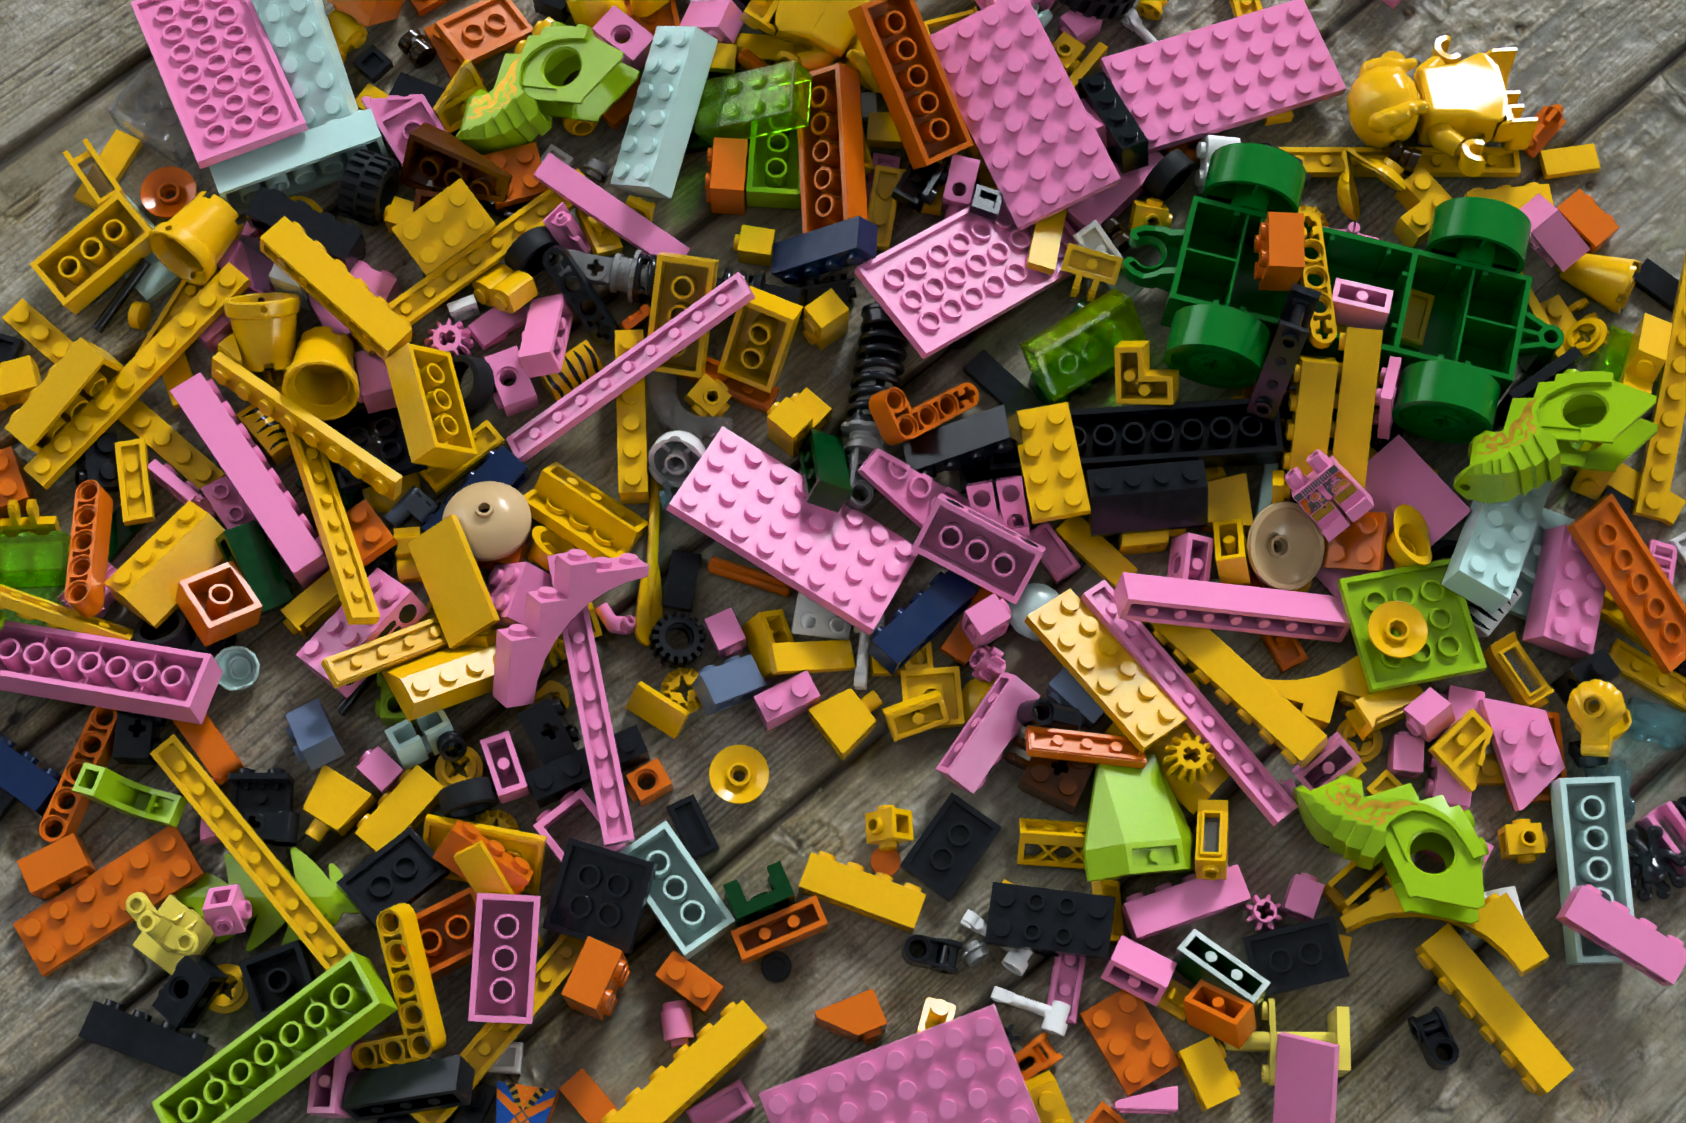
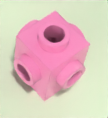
M239 884L210 888L208 890L202 910L207 925H210L215 937L245 932L248 920L252 917V906L250 901L245 899Z

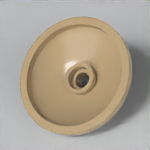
M495 481L474 483L458 491L446 505L442 518L443 520L450 515L458 516L474 558L477 561H493L515 552L527 539L532 524L530 507L524 496L510 485ZM483 509H489L486 513L480 512Z
M1293 502L1274 503L1264 508L1256 516L1249 530L1247 552L1253 571L1263 583L1274 589L1295 590L1308 584L1321 567L1325 550L1322 530L1299 504Z

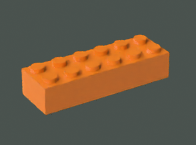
M872 0L849 10V16L913 170L926 167L974 145L915 0Z
M839 62L794 76L803 234L856 216H861L868 220L859 70Z

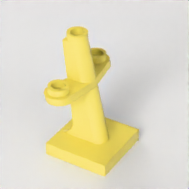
M135 892L127 898L126 910L142 931L132 945L170 975L174 973L177 963L184 956L193 954L203 955L216 938L210 925L206 924L205 920L201 918L202 916L178 901L175 895L169 894L158 911L147 895L142 892Z
M1267 998V1001H1263L1260 1005L1261 1020H1266L1267 1032H1253L1240 1049L1223 1042V1047L1225 1050L1233 1052H1267V1064H1262L1261 1081L1262 1083H1268V1086H1275L1277 1036L1281 1032H1276L1274 998ZM1337 1006L1327 1015L1328 1032H1285L1340 1045L1338 1077L1341 1078L1351 1071L1349 1007Z

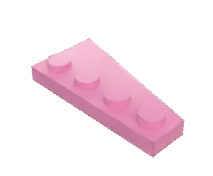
M879 448L871 452L857 471L920 529H922L935 501L941 493L970 508L969 499L959 495L958 491L937 483L929 475L915 471L907 463Z

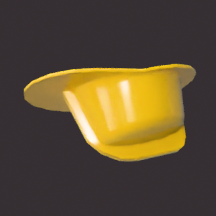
M1402 504L1397 506L1393 514L1394 530L1386 540V549L1393 559L1394 567L1400 568L1416 564L1425 566L1430 564L1432 552L1430 549L1429 530L1424 517L1411 505Z
M535 526L532 530L534 541L527 554V559L550 571L547 556L566 553L571 549L579 548L547 527Z

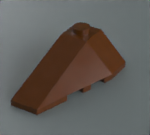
M426 122L409 133L399 183L415 190L420 189L440 193L462 178L478 200L505 202L507 200L512 175L452 134Z

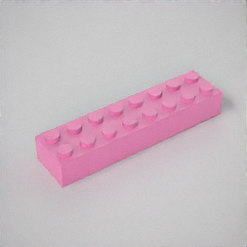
M201 372L170 390V392L303 590H305L330 569L321 539L304 513L297 506L292 495L286 490L277 473L271 468L262 451L254 443L245 426L239 421L230 404L224 399L212 378L206 381Z
M6 620L3 629L0 631V690L202 725L223 673L212 654Z

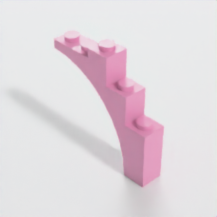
M571 549L568 553L556 554L554 588L545 586L540 587L537 591L527 592L524 625L513 624L509 628L497 630L493 697L506 708L534 704L537 681L544 661L556 639L568 623L590 602L608 590L629 581L648 577L649 565L640 560L637 555L631 553H623L620 557L615 558L596 557L594 559L581 549Z

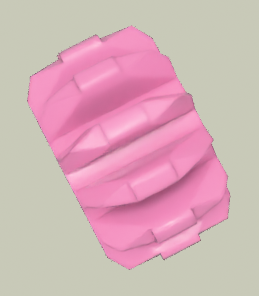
M448 318L446 325H442L437 321L436 330L428 328L429 338L424 340L425 347L450 352L452 358L457 355L471 356L469 349L474 347V342L470 339L472 334L468 328L464 329L462 322L458 321L453 325L452 320Z

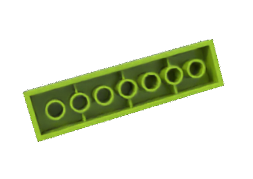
M352 951L151 1103L161 1123H247L397 1011L398 1008L372 961Z

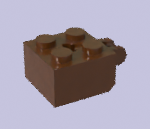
M1016 736L1012 743L1017 748L1026 751L1025 739ZM1006 753L1004 758L1011 765L1024 770L1017 788L1071 815L1095 766V763L1032 756L1030 761L1014 753ZM1060 767L1064 772L1057 776L1054 774V768Z

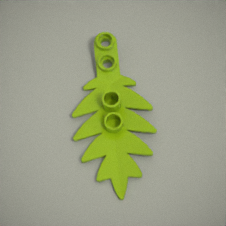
M296 847L290 849L295 874L294 880H296L321 913L326 916V919L333 927L339 922L344 913L361 914L337 888L336 882L344 876L335 864H329V880L319 866ZM226 854L224 858L229 884L215 875L205 872L206 876L196 882V887L186 888L175 896L178 898V901L188 908H193L205 920L202 909L208 890L210 888L239 884L245 899L249 900L252 906V917L249 918L247 925L257 916L246 950L251 952L271 938L286 921L232 855ZM289 925L281 946L296 940L301 941ZM234 935L218 936L215 941L217 944H221Z

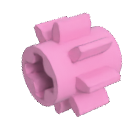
M985 645L984 648H977L971 654L969 660L970 667L974 669L971 675L981 682L985 680L990 683L991 680H997L1001 672H1004L1006 669V661L1001 658L1004 652L995 646L990 648Z
M1270 894L1262 900L1257 895H1254L1252 897L1254 906L1247 904L1243 908L1246 912H1249V917L1244 922H1251L1255 925V932H1258L1262 927H1266L1268 931L1274 929L1271 921L1280 922L1282 920V917L1277 915V909L1281 904H1274L1270 901ZM1261 907L1265 908V914L1268 915L1265 919L1260 918L1261 913L1258 910Z

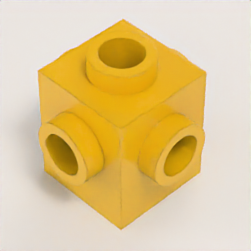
M1063 31L1054 43L1051 41L1069 76L1081 64L1086 46Z
M1147 198L1146 201L1133 199L1128 223L1130 231L1142 225L1171 227L1172 214L1169 213L1167 205H1164L1162 200L1156 198Z
M705 373L683 399L692 406L690 410L701 420L706 418L710 421L714 416L720 419L728 410L730 405L727 401L732 395L727 392L729 388L717 378L713 380Z
M894 805L877 806V811L865 814L866 844L879 845V850L897 849V844L914 841L912 810L895 808Z
M1530 819L1513 820L1512 824H1506L1497 830L1501 860H1517L1518 864H1530L1536 862V858L1546 853L1545 849L1548 847V838L1546 832L1542 831L1541 823H1531Z

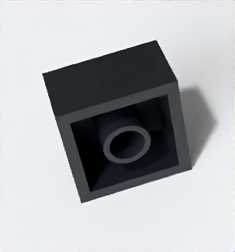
M299 940L238 962L258 1022L316 979L306 946Z

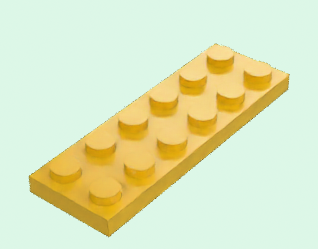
M1071 588L1027 615L1024 622L1140 753H1143L1185 723L1187 717Z

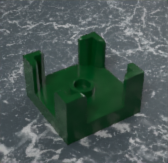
M781 861L767 866L769 873L768 882L772 891L757 894L749 901H746L737 880L723 885L725 898L738 928L795 904V894Z

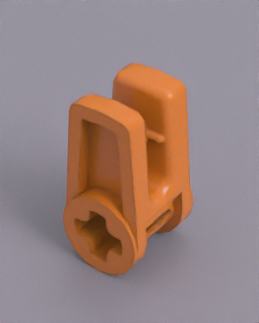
M1046 1031L1014 1054L1018 1064L1027 1058L1034 1060V1064L1031 1067L1021 1071L1025 1081L1039 1073H1043L1064 1058L1060 1052L1057 1053L1047 1039L1049 1035ZM1039 1046L1042 1048V1050L1044 1051V1053L1046 1054V1056H1047L1048 1058H1046V1057L1044 1056V1054H1043L1042 1051L1040 1050Z

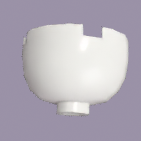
M681 430L667 432L660 436L650 449L648 455L649 472L656 482L669 489H673V487L679 488L704 454L705 447L696 436L689 432Z

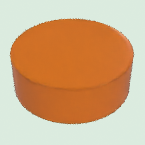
M878 847L874 850L870 859L871 869L875 874L880 872L893 876L898 872L901 864V858L896 849L879 850Z

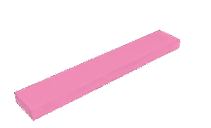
M550 152L533 175L534 179L646 254L652 255L667 252L687 255L690 251L689 247Z

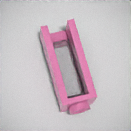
M1671 801L1658 806L1635 822L1644 828L1646 832L1653 825L1662 827L1663 835L1658 838L1660 848L1669 849L1677 854L1686 852V820ZM1668 861L1678 874L1686 875V866L1680 867Z

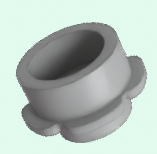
M592 157L589 158L587 164H583V167L587 169L585 172L587 176L597 181H600L602 177H608L607 172L610 167L607 164Z
M978 940L971 941L962 948L964 954L961 956V960L966 961L969 967L979 964L990 955L986 948L987 945L985 942L979 943Z

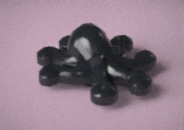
M1653 825L1647 830L1648 844L1639 839V831L1637 829L1631 828L1626 832L1627 843L1635 848L1628 850V858L1634 861L1630 866L1631 888L1634 889L1637 886L1638 874H1641L1642 889L1638 891L1637 898L1643 902L1649 901L1653 897L1651 884L1658 888L1656 895L1660 899L1664 900L1671 895V887L1664 881L1667 877L1670 878L1672 885L1676 888H1684L1686 886V875L1678 874L1676 869L1666 862L1671 861L1677 866L1684 867L1686 866V852L1677 854L1669 849L1660 848L1658 838L1663 835L1664 831L1658 825Z

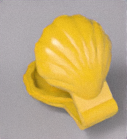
M1348 148L1341 155L1345 169L1338 179L1337 199L1343 213L1349 219L1357 222L1361 216L1360 203L1353 176L1351 157L1359 161L1360 165L1383 183L1400 193L1406 191L1405 183L1400 176L1404 169L1388 157H1385L1382 162L1378 159L1362 157L1354 148Z
M1600 679L1584 681L1571 691L1567 702V710L1575 724L1576 730L1581 734L1582 756L1610 757L1612 742L1619 739L1630 728L1632 723L1630 711L1626 709L1621 691L1617 690L1612 683L1604 682ZM1593 700H1596V701L1599 702V703H1595V704H1591V705H1590V703H1591Z

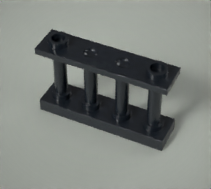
M1296 283L1292 284L1268 346L1266 360L1247 406V413L1274 422L1309 334L1308 326L1320 299L1321 292Z

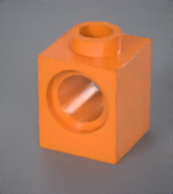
M658 758L626 775L628 785L624 786L632 802L638 800L641 807L674 790L672 782ZM645 778H651L655 781L654 787L650 790H642L639 787V783Z

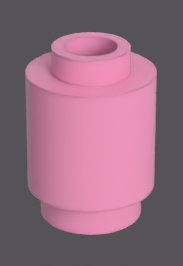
M678 1000L663 1003V1011L660 1012L664 1043H670L671 1048H679L685 1044L690 1045L689 1040L694 1039L695 1035L691 1008L687 1007V1001Z

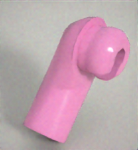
M604 603L595 609L610 633L628 635L634 632V616H616L608 603Z

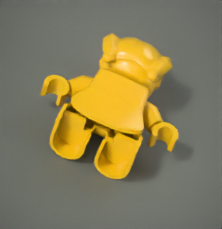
M751 0L740 16L739 20L752 29H761L770 35L776 33L775 37L778 39L802 45V47L807 49L797 53L796 57L791 52L780 50L777 54L778 61L786 62L789 72L781 74L775 71L768 77L772 83L784 85L793 79L797 71L800 74H804L832 65L848 50L846 65L859 70L860 84L874 93H881L848 13L849 10L871 0Z
M1440 36L1434 43L1430 58L1415 69L1413 80L1406 73L1417 66L1418 61L1415 58L1379 57L1367 60L1361 65L1358 78L1352 84L1347 96V112L1353 131L1367 146L1386 148L1397 140L1400 142L1406 141L1412 136L1416 128L1418 138L1422 144L1432 145L1436 150L1454 158L1459 156L1457 161L1459 170L1466 176L1478 177L1483 173L1486 164L1481 156L1485 143L1490 141L1499 142L1506 151L1526 150L1530 145L1538 123V117L1521 118L1524 104H1517L1520 90L1507 91L1508 77L1517 53V47L1491 49L1485 54L1479 52L1460 61L1462 55L1457 52L1452 55L1447 54L1451 42L1450 36Z

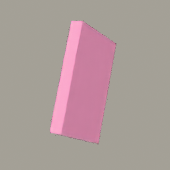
M1285 1032L1278 1034L1273 1123H1335L1340 1045Z

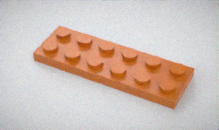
M1612 493L1605 495L1567 526V529L1662 674L1671 673L1686 660V605Z
M168 826L16 921L13 925L42 976L47 977L135 921L126 910V901L131 894L135 892L146 894L156 908L166 900L169 894H178L206 876V873L179 827Z

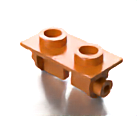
M1560 104L1550 105L1549 107L1544 105L1534 116L1538 117L1536 129L1528 149L1522 150L1532 159L1539 154L1567 122L1562 118L1564 108Z

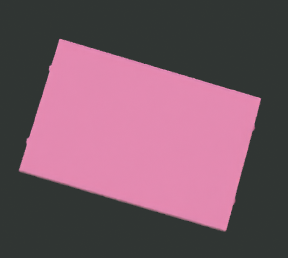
M1399 434L1368 461L1365 490L1370 494L1374 502V507L1368 512H1386L1389 514L1387 538L1394 530V510L1402 504L1411 505L1424 517L1429 530L1430 547L1472 511ZM1385 548L1383 571L1395 569L1393 559ZM1322 561L1315 577L1333 596H1341L1337 585L1339 579L1373 572L1329 570L1323 568Z

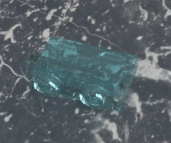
M1635 696L1629 699L1627 709L1630 711L1632 723L1625 733L1630 734L1632 739L1642 742L1649 740L1658 743L1660 748L1668 751L1680 750L1686 746V713Z

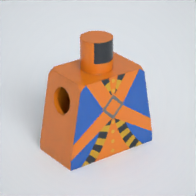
M498 1081L496 1123H550L560 1093L557 1090Z

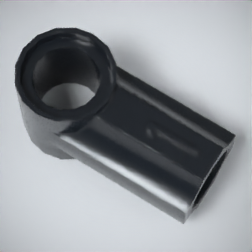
M1046 698L1025 701L1020 704L1017 710V718L1025 727L1029 725L1077 731L1081 727L1082 716L1079 709L1055 704ZM1035 708L1037 709L1038 717L1035 716Z

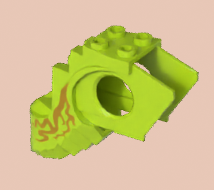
M554 21L551 23V26L543 27L541 35H529L521 54L505 53L495 86L490 92L479 89L472 96L468 97L461 128L457 132L456 138L479 154L486 155L525 145L527 142L531 143L539 134L541 136L545 135L552 128V117L599 122L600 117L638 79L640 72L621 62L624 52L596 38L592 33L593 29L584 24L566 26L561 22ZM580 71L571 83L563 86L565 79L571 73Z
M1567 369L1562 374H1556L1554 381L1538 382L1533 398H1512L1502 431L1492 432L1485 430L1472 438L1468 447L1470 464L1455 477L1453 487L1467 500L1487 502V504L1503 501L1506 503L1519 494L1525 496L1533 488L1538 489L1547 480L1551 483L1562 475L1561 466L1616 472V468L1657 433L1658 424L1640 418L1656 405L1657 396L1615 381L1614 373L1580 372L1576 369ZM1582 424H1594L1591 427H1576ZM1570 442L1603 444L1592 451H1581L1572 447Z
M1345 774L1311 791L1304 785L1293 788L1295 802L1299 806L1298 811L1306 828L1315 840L1329 846L1330 852L1341 854L1343 859L1357 861V867L1372 870L1382 861L1404 913L1415 912L1467 924L1479 921L1478 909L1485 907L1482 865L1485 864L1484 858L1486 855H1489V850L1485 840L1482 837L1478 838L1474 830L1476 826L1475 820L1469 809L1463 811L1460 804L1449 807L1443 794L1420 800L1411 783L1365 797L1362 780ZM1421 850L1434 851L1444 860L1446 870L1435 874L1423 872L1415 866L1411 857Z

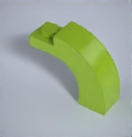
M86 762L83 763L72 788V791L113 810L156 825H167L177 828L188 803V800L181 795L142 785L106 767Z

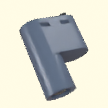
M413 485L384 518L395 528H398L411 514L423 525L425 518L430 513L437 512L441 502L437 500L434 503L419 488Z

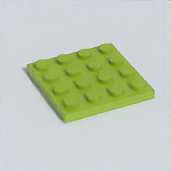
M1451 558L1433 561L1425 566L1416 564L1338 580L1337 585L1350 622V629L1369 693L1483 672L1487 668L1466 599L1441 585ZM1389 601H1402L1414 606L1421 612L1427 623L1428 637L1425 645L1418 653L1408 658H1392L1375 648L1369 638L1367 625L1370 615L1379 605ZM1390 630L1393 636L1400 637L1397 630Z

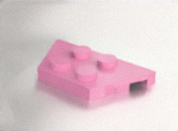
M410 94L406 97L387 95L388 98L370 99V96L361 98L366 109L371 108L380 133L401 167L403 166L410 132L425 122L446 131L423 94Z
M1489 698L1481 699L1478 703L1484 721L1493 729L1491 742L1514 811L1523 810L1565 768L1546 710Z

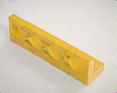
M1019 818L1017 864L1085 869L1083 846L1087 822ZM1025 844H1038L1043 849L1036 856L1024 855ZM1060 846H1067L1074 853L1067 858H1061L1053 851Z

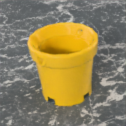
M207 191L199 192L171 219L155 226L148 235L150 248L158 260L179 278L199 286L207 284L216 273L217 264L244 228L243 223L239 227L237 226L235 220L239 215L226 201L215 194L210 199L203 197Z
M288 292L255 293L234 296L223 301L225 315L230 318L233 334L242 357V367L249 372L265 371L264 369L274 368L275 371L286 369V367L293 363L297 345V313L301 309L300 295ZM264 298L265 302H258V299Z
M328 326L314 327L301 335V340L296 345L293 363L285 369L281 387L283 395L321 421L335 420L347 415L356 406L360 394L358 378L354 370L355 351L353 342L347 334L341 331L340 336L337 333H333V328Z

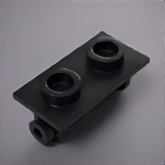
M847 274L830 276L831 282L820 284L819 278L802 281L803 287L800 288L808 291L805 306L831 288L843 302H851L852 298H857L855 287L849 286V282L855 281V278L847 279Z

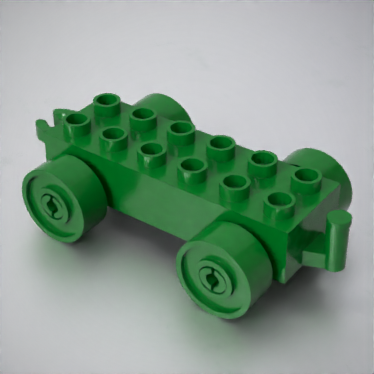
M1233 143L1218 148L1210 159L1202 197L1193 196L1183 229L1142 225L1130 231L1128 244L1131 247L1138 248L1145 245L1155 247L1161 255V261L1155 266L1146 267L1133 257H1126L1121 266V273L1129 282L1140 287L1159 288L1168 292L1160 322L1161 326L1170 328L1164 361L1170 369H1179V375L1188 380L1218 388H1244L1257 383L1266 360L1268 346L1290 291L1259 290V279H1254L1255 262H1258V253H1254L1255 235H1259V225L1261 222H1265L1268 212H1299L1306 180V170L1302 163L1285 151L1257 143ZM1459 197L1442 202L1433 211L1425 251L1322 226L1331 292L1336 278L1393 290L1391 310L1387 318L1389 321L1383 329L1378 372H1381L1382 367H1388L1390 356L1402 358L1392 418L1399 427L1413 435L1437 442L1466 444L1470 443L1474 436L1481 434L1485 430L1493 432L1498 401L1514 380L1518 356H1521L1520 365L1526 371L1525 373L1534 375L1548 365L1551 358L1563 344L1564 334L1559 327L1548 325L1527 311L1533 277L1520 273L1524 268L1532 226L1526 214L1510 204L1483 197ZM1304 222V227L1307 229L1306 239H1309L1312 227H1308L1307 222ZM1307 247L1304 249L1305 256L1308 259L1318 258V253L1314 248ZM1309 274L1307 276V280L1311 285L1320 286L1322 284V280L1318 275ZM1411 288L1435 296L1423 345L1420 349L1400 344ZM1318 301L1315 312L1324 313L1326 307L1323 302ZM1320 321V329L1317 334H1321L1322 339H1326L1328 334L1323 333L1322 329L1324 321ZM1337 333L1333 343L1324 349L1314 347L1309 342L1307 336L1301 354L1334 357L1337 362H1343L1344 351L1338 350L1340 333Z

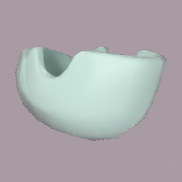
M244 646L226 647L214 658L223 671L218 684L227 690L237 691L252 686L259 676L260 663L257 656Z

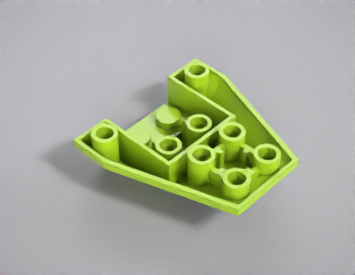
M1146 754L1147 764L1144 769L1096 764L1083 846L1087 882L1115 880L1123 876L1139 874L1195 872L1196 839L1155 754Z

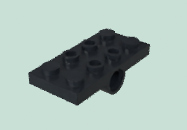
M993 882L985 944L1031 950L1035 954L1050 957H1060L1063 954L1108 960L1115 897Z

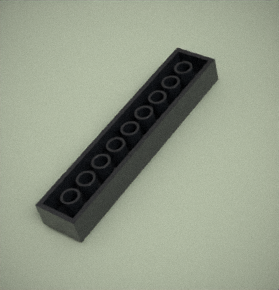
M1251 398L1183 402L1175 403L1174 405H1136L1070 410L1082 471L1085 476L1086 471L1090 469L1204 459L1205 468L1277 464L1281 462L1284 452L1280 411L1278 409L1274 422L1246 412ZM1017 446L1013 447L1014 449L1008 453L989 455L990 480L996 481L997 478L1022 474Z

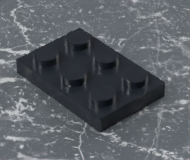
M951 793L902 861L900 868L950 902L1002 827L960 797Z
M409 827L337 881L336 884L337 888L377 931L376 919L381 911L398 903L412 904L450 874V870L432 858L434 855L432 849Z
M1333 915L1243 937L1250 968L1271 982L1266 997L1350 977Z

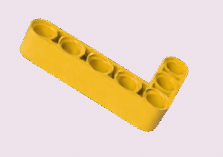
M398 903L381 911L376 919V926L402 1030L375 1035L356 1045L352 1051V1061L360 1070L364 1068L389 1067L391 1064L400 1065L426 1059L442 1050L446 1044V1033L416 913L407 903ZM393 915L398 918L399 925L395 923ZM401 945L405 948L407 955L402 952ZM409 976L413 979L414 986L410 983ZM416 1006L421 1010L422 1016L417 1013ZM424 1037L428 1040L430 1047L425 1044ZM396 1043L400 1045L402 1052L398 1050ZM369 1048L373 1051L374 1057L370 1054Z

